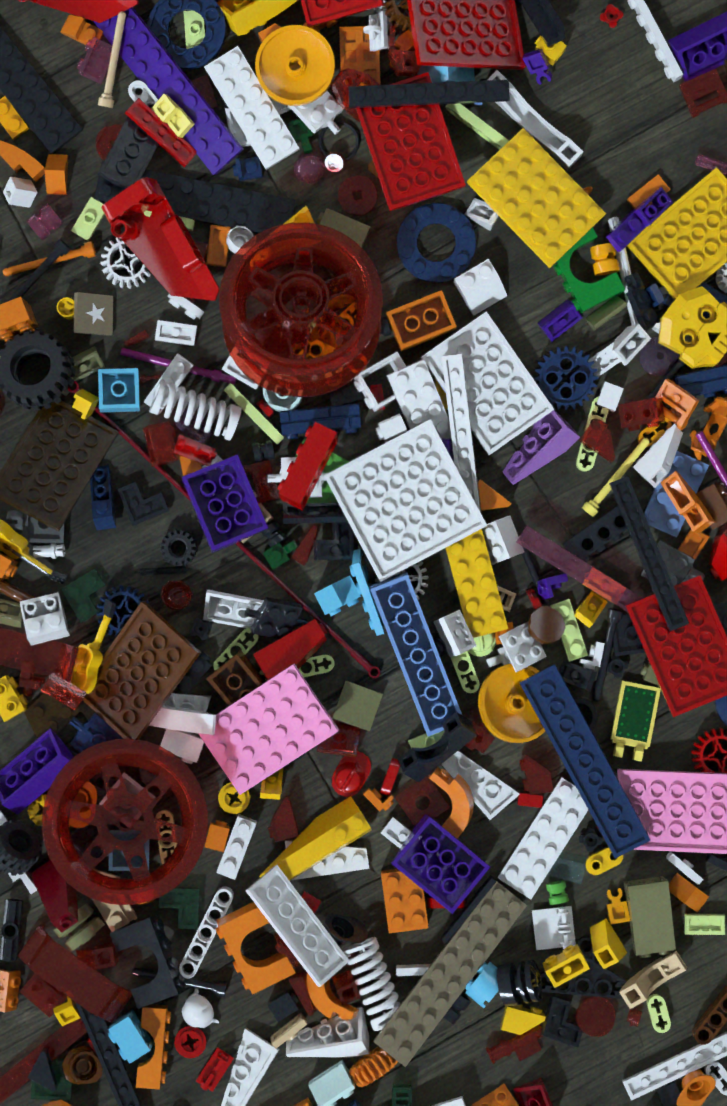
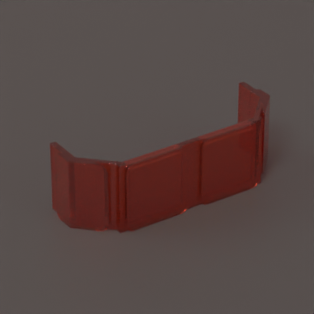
M0 628V665L65 681L64 683H72L80 651L79 647L54 640L31 645L26 634Z
M44 924L42 926L39 925L19 953L20 959L34 973L62 991L90 1013L114 1023L133 996L131 990L113 983L54 941L44 930Z

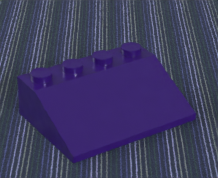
M238 455L182 477L183 484L212 553L268 529Z
M427 814L414 827L391 862L392 865L452 914L490 868L489 865Z

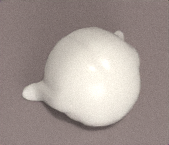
M195 988L193 994L186 999L182 1008V1016L185 1022L192 1027L205 1028L211 1023H219L217 1019L213 1018L214 1011L211 1003L205 997L199 995L198 988Z

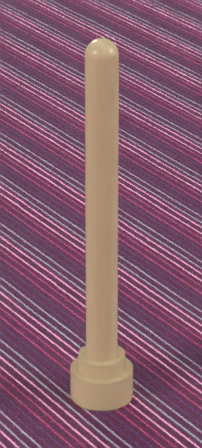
M123 11L118 13L104 94H101L98 100L99 106L113 108L115 101L111 95L126 14Z

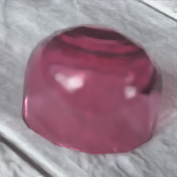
M304 154L298 157L294 163L293 172L298 181L312 184L319 181L324 175V163L320 157L314 154Z

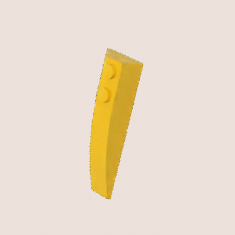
M220 0L217 4L220 6L230 29L240 36L249 33L251 29L266 24L268 20L290 7L297 0Z
M348 797L316 817L259 877L261 878L271 868L278 865L288 880L291 881L370 832V825L352 797Z

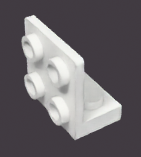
M460 610L434 621L441 639L446 644L450 657L462 654L477 646Z

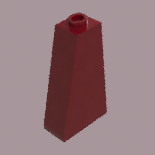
M61 852L31 873V877L51 923L62 933L78 922L75 866L64 852Z

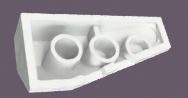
M357 1008L359 1009L357 1017L352 1020L349 1019L347 1021L336 1016L328 1021L327 1019L320 1021L321 1024L313 1028L307 1027L299 1031L294 1039L286 1041V1056L355 1057L369 1054V1033L363 1008Z

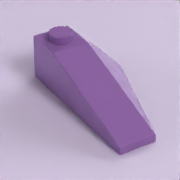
M555 410L533 424L534 427L528 436L525 435L522 440L524 441L522 447L513 454L503 470V473L513 485L565 453L580 438L572 426Z

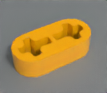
M666 417L658 418L638 434V443L644 438V433L648 435L653 432L654 436L650 438L651 443L647 447L652 446L665 433L663 429L656 432L655 429L660 426L658 422H666L665 428L668 429L672 427L671 421Z

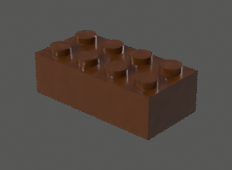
M241 650L207 677V680L228 706L266 682L264 677Z

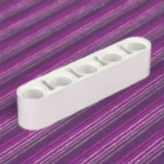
M227 886L217 890L179 966L180 974L184 978L194 977L216 934L215 928L218 927L216 920L218 919H213L210 911L218 910L221 914L220 918L225 916L233 900L234 893ZM227 892L230 899L222 901L219 898V893ZM209 928L212 931V935L209 937L203 936L201 929ZM200 946L203 949V953L200 955L193 953L192 947ZM186 963L193 965L194 971L186 972L183 965Z

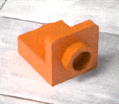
M368 788L363 792V795L379 811L382 809L386 811L394 803L392 801L394 799L392 794L382 802L380 799L383 796L375 788L373 790Z

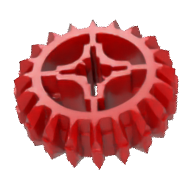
M714 728L711 729V735L704 731L706 738L698 736L697 738L701 743L694 742L693 744L695 747H698V750H691L692 754H697V757H693L691 760L699 762L694 768H702L700 772L727 773V768L724 769L727 749L723 750L718 740L725 739L727 741V731L725 735L722 728H719L718 734ZM712 741L711 751L703 755L706 745ZM717 750L721 753H725L723 754L720 760H718V758L711 757L714 756ZM704 761H714L718 771L710 770Z

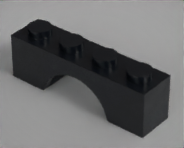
M455 712L442 723L444 733L438 742L425 748H411L398 759L403 774L418 783L477 736L472 721Z

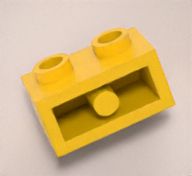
M9 675L0 678V716L4 722L28 709L26 706L28 702L25 696L19 694L16 689L18 687L17 682L13 677L10 678Z
M578 944L566 947L562 953L549 956L542 963L554 988L590 969Z

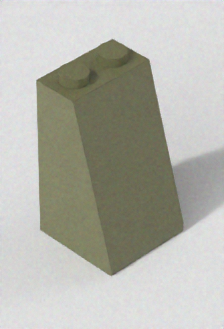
M663 876L624 881L635 955H639L640 958L651 957V953L659 952V955L671 954V951L676 950L668 880Z

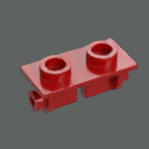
M180 434L173 451L175 454L205 466H210L212 459H215L217 455L215 448Z
M217 1047L196 1082L201 1084L200 1087L206 1091L209 1089L213 1092L234 1058Z

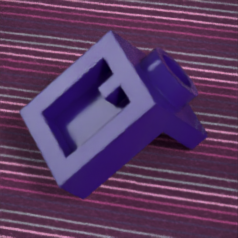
M567 573L537 581L538 593L542 600L552 598V589L560 588L562 583L568 581Z

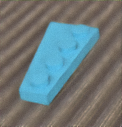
M360 548L353 551L350 571L352 577L356 576L358 582L356 583L358 594L363 596L364 601H362L364 611L370 615L368 619L371 630L374 629L378 636L384 634L385 626L377 605L373 601L374 598L369 587L372 584L367 583L369 581L368 569L366 565L361 563L363 553Z

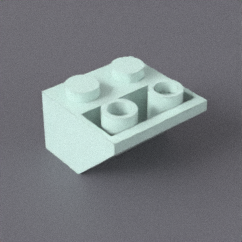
M343 1060L310 1080L308 1085L318 1106H335L338 1099L349 1097L354 1093L353 1090L355 1089V1083L352 1081L349 1069Z

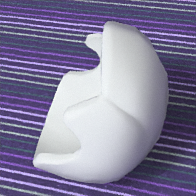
M236 226L228 232L226 243L230 251L236 255L243 256L255 247L256 237L245 226Z

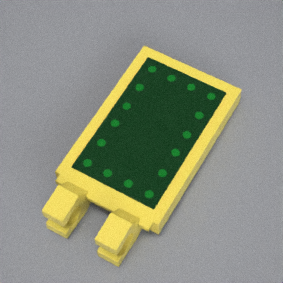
M621 681L610 739H613L612 743H615L613 756L622 758L624 745L634 747L632 760L642 762L644 749H648L651 744L661 688Z

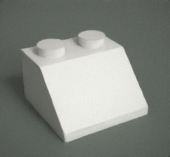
M489 259L456 277L453 282L473 316L507 297L499 275Z

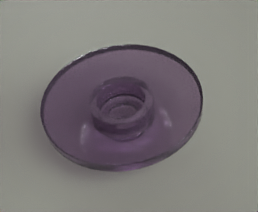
M654 337L640 350V364L650 375L665 376L679 360V354L659 344V337ZM658 352L663 354V359L657 358Z

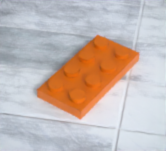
M366 26L339 27L342 107H349V86L380 85V51H370L369 34L363 32V28Z

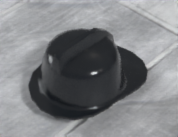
M329 914L325 918V929L338 946L344 945L347 942L362 943L368 937L366 926L356 918L338 914Z

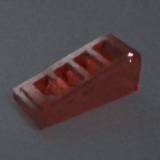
M315 525L312 526L292 555V558L304 567L307 564L318 532V527Z
M307 971L295 973L289 978V982L307 1014L311 1016L317 1011V1008L308 993Z

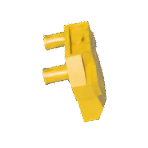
M703 286L679 294L660 318L658 343L680 354L679 359L692 369L714 367L727 352V304L725 302L719 303ZM703 312H708L709 318H704ZM686 335L691 337V342L685 341ZM709 335H717L711 343Z

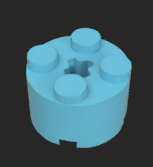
M484 962L477 971L478 977L476 979L472 978L465 988V993L482 1008L486 1007L484 1001L486 1000L489 1003L499 991L497 967L491 962L488 964Z

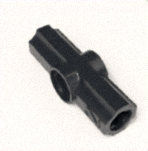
M5 899L3 926L1 928L0 960L17 961L19 938L22 930L23 900ZM8 925H12L15 927V934L8 933Z

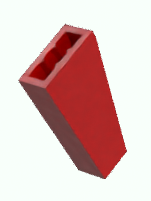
M316 619L254 653L253 656L268 681L294 663L299 669L327 641L325 637L327 631L322 623L318 624Z

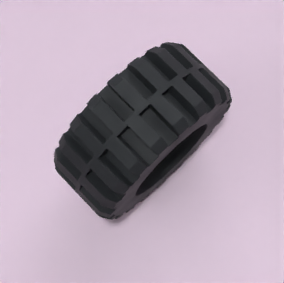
M29 330L24 331L22 336L20 334L15 335L13 341L10 342L8 340L5 343L6 348L0 350V388L18 406L21 405L25 409H31L32 407L34 410H41L42 406L48 409L52 407V403L58 404L61 402L60 398L63 395L67 396L69 393L68 387H72L74 383L71 377L75 376L76 370L73 368L75 363L70 356V352L57 338H54L52 334L47 332L44 334L42 331L35 330L33 334ZM48 356L51 361V367L46 378L35 385H23L20 381V373L24 364L33 357Z

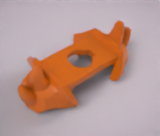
M717 397L711 404L703 408L704 412H711L703 433L713 450L716 449L717 442L727 424V397ZM713 424H718V431L710 435V427ZM693 430L689 435L692 441L691 449L694 451L696 458L701 461L702 455L707 457V454L695 435L696 431Z

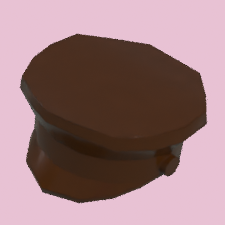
M541 606L530 614L528 631L533 639L540 642V644H547L558 641L561 638L566 627L562 615L558 611L548 606Z
M80 1046L68 1051L62 1062L66 1080L73 1084H90L102 1077L103 1068L97 1055L91 1048Z

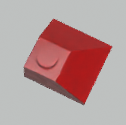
M725 534L715 536L709 560L711 567L709 572L714 579L718 578L719 581L727 578V537Z

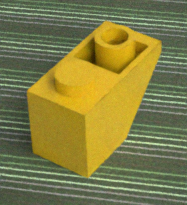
M607 918L590 927L592 950L603 969L619 962L628 953Z
M522 1004L505 1006L500 1028L503 1031L521 1035L544 1022L546 1016L542 1013L541 1009L536 1007L527 1009L523 1008Z

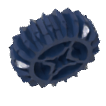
M123 585L119 586V592L116 587H112L113 594L109 591L105 592L108 597L107 599L111 601L118 596L124 595L121 604L115 607V609H123L125 606L126 610L130 613H134L130 608V597L139 606L142 602L141 599L145 596L143 593L137 596L139 592L137 588L131 593V586H127L126 591H124ZM101 597L100 600L105 602L106 598ZM98 604L97 607L103 608V611L96 614L97 616L103 615L104 617V605ZM114 611L117 615L118 624L115 626L110 621L108 628L110 627L111 629L108 634L112 635L116 631L117 637L126 619L131 617L132 614L124 615L122 618L119 611Z

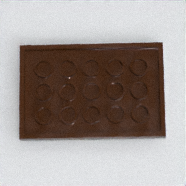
M141 602L104 654L93 691L89 694L77 693V695L131 746L135 745L201 652L146 602Z

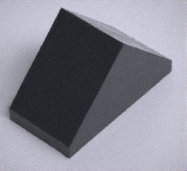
M47 1047L40 1053L27 1078L51 1091H55L59 1085Z

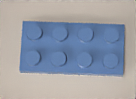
M677 451L670 472L665 478L677 471L692 490L697 493L709 465ZM660 483L654 489L644 515L649 526L677 537L685 518L678 513Z

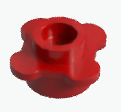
M609 4L606 6L605 12L600 15V20L608 23L610 28H615L617 21L623 17V12L619 11L614 5Z

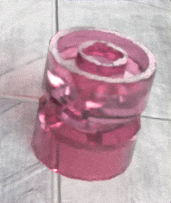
M48 204L39 209L38 215L33 214L26 220L42 241L51 234V229L56 230L64 224Z

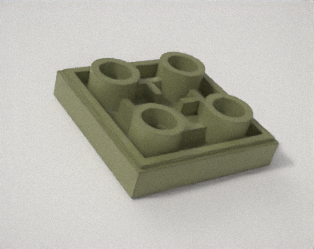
M345 681L333 719L370 731L383 693Z

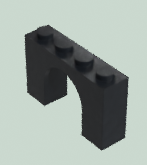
M158 914L109 933L116 952L134 945H143L151 949L157 957L158 973L155 979L131 989L138 1009L187 990L185 979L180 974L178 968V961L171 950V942L165 934L163 921L159 918Z

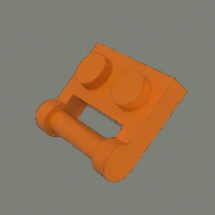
M665 379L651 403L650 409L655 412L658 411L675 423L679 430H683L687 426L688 420L700 400L672 380ZM662 401L681 413V417L663 406Z

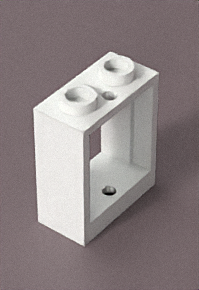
M398 352L367 368L354 378L355 387L359 392L362 391L367 407L369 409L372 408L374 412L396 400V397L393 394L377 403L363 378L389 363L394 372L406 367Z

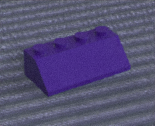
M727 12L668 40L669 48L683 73L682 78L685 83L724 65L723 61L727 59Z
M51 728L0 770L1 803L16 814L22 812L77 765L71 751Z

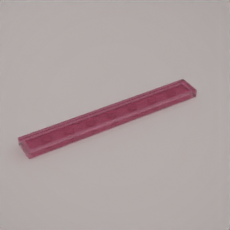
M527 525L516 543L627 611L626 605L643 599Z

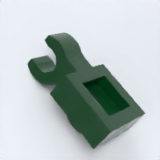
M301 119L289 122L288 127L295 142H301L305 155L312 153V147L308 138L313 137L312 131Z
M292 541L282 547L281 543H278L263 552V555L274 570L289 561L290 558L287 554L299 546L296 541Z

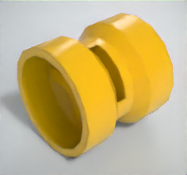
M68 297L60 299L57 303V311L63 318L68 320L74 318V300Z

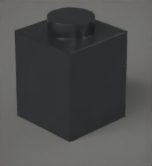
M288 989L268 1001V1007L279 1022L299 1009L298 1003H300V1000L295 992L291 993Z

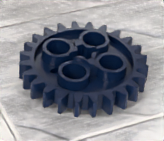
M565 346L563 352L557 347L556 354L550 350L551 357L544 355L545 363L538 362L542 368L535 369L540 374V376L534 378L540 381L537 384L538 387L542 389L541 391L546 395L547 400H551V405L557 403L558 410L561 405H564L565 410H568L569 405L576 409V403L583 406V399L586 401L590 400L587 396L588 393L595 394L591 388L598 387L597 384L593 383V380L599 379V377L593 376V373L598 371V369L591 368L595 362L591 361L588 363L587 360L590 355L583 357V350L577 354L576 347H573L571 352L568 350V346ZM565 358L570 359L572 362V367L569 370H564L561 367V361ZM576 365H579V369L570 377L571 382H565L557 391H554V387L563 379L561 375L563 373L567 375ZM579 372L586 375V381L582 384L575 381V375ZM549 373H555L558 376V381L555 384H550L547 381ZM563 387L571 388L572 395L569 398H564L561 395Z

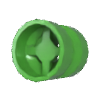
M564 880L546 884L547 891L550 894L548 898L550 905L569 901L568 894L565 893L566 883Z

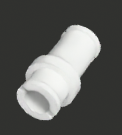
M51 543V545L33 546V550L36 551L33 552L34 558L51 557L56 559L59 556H65V552L62 551L65 550L64 544L57 545L56 543Z

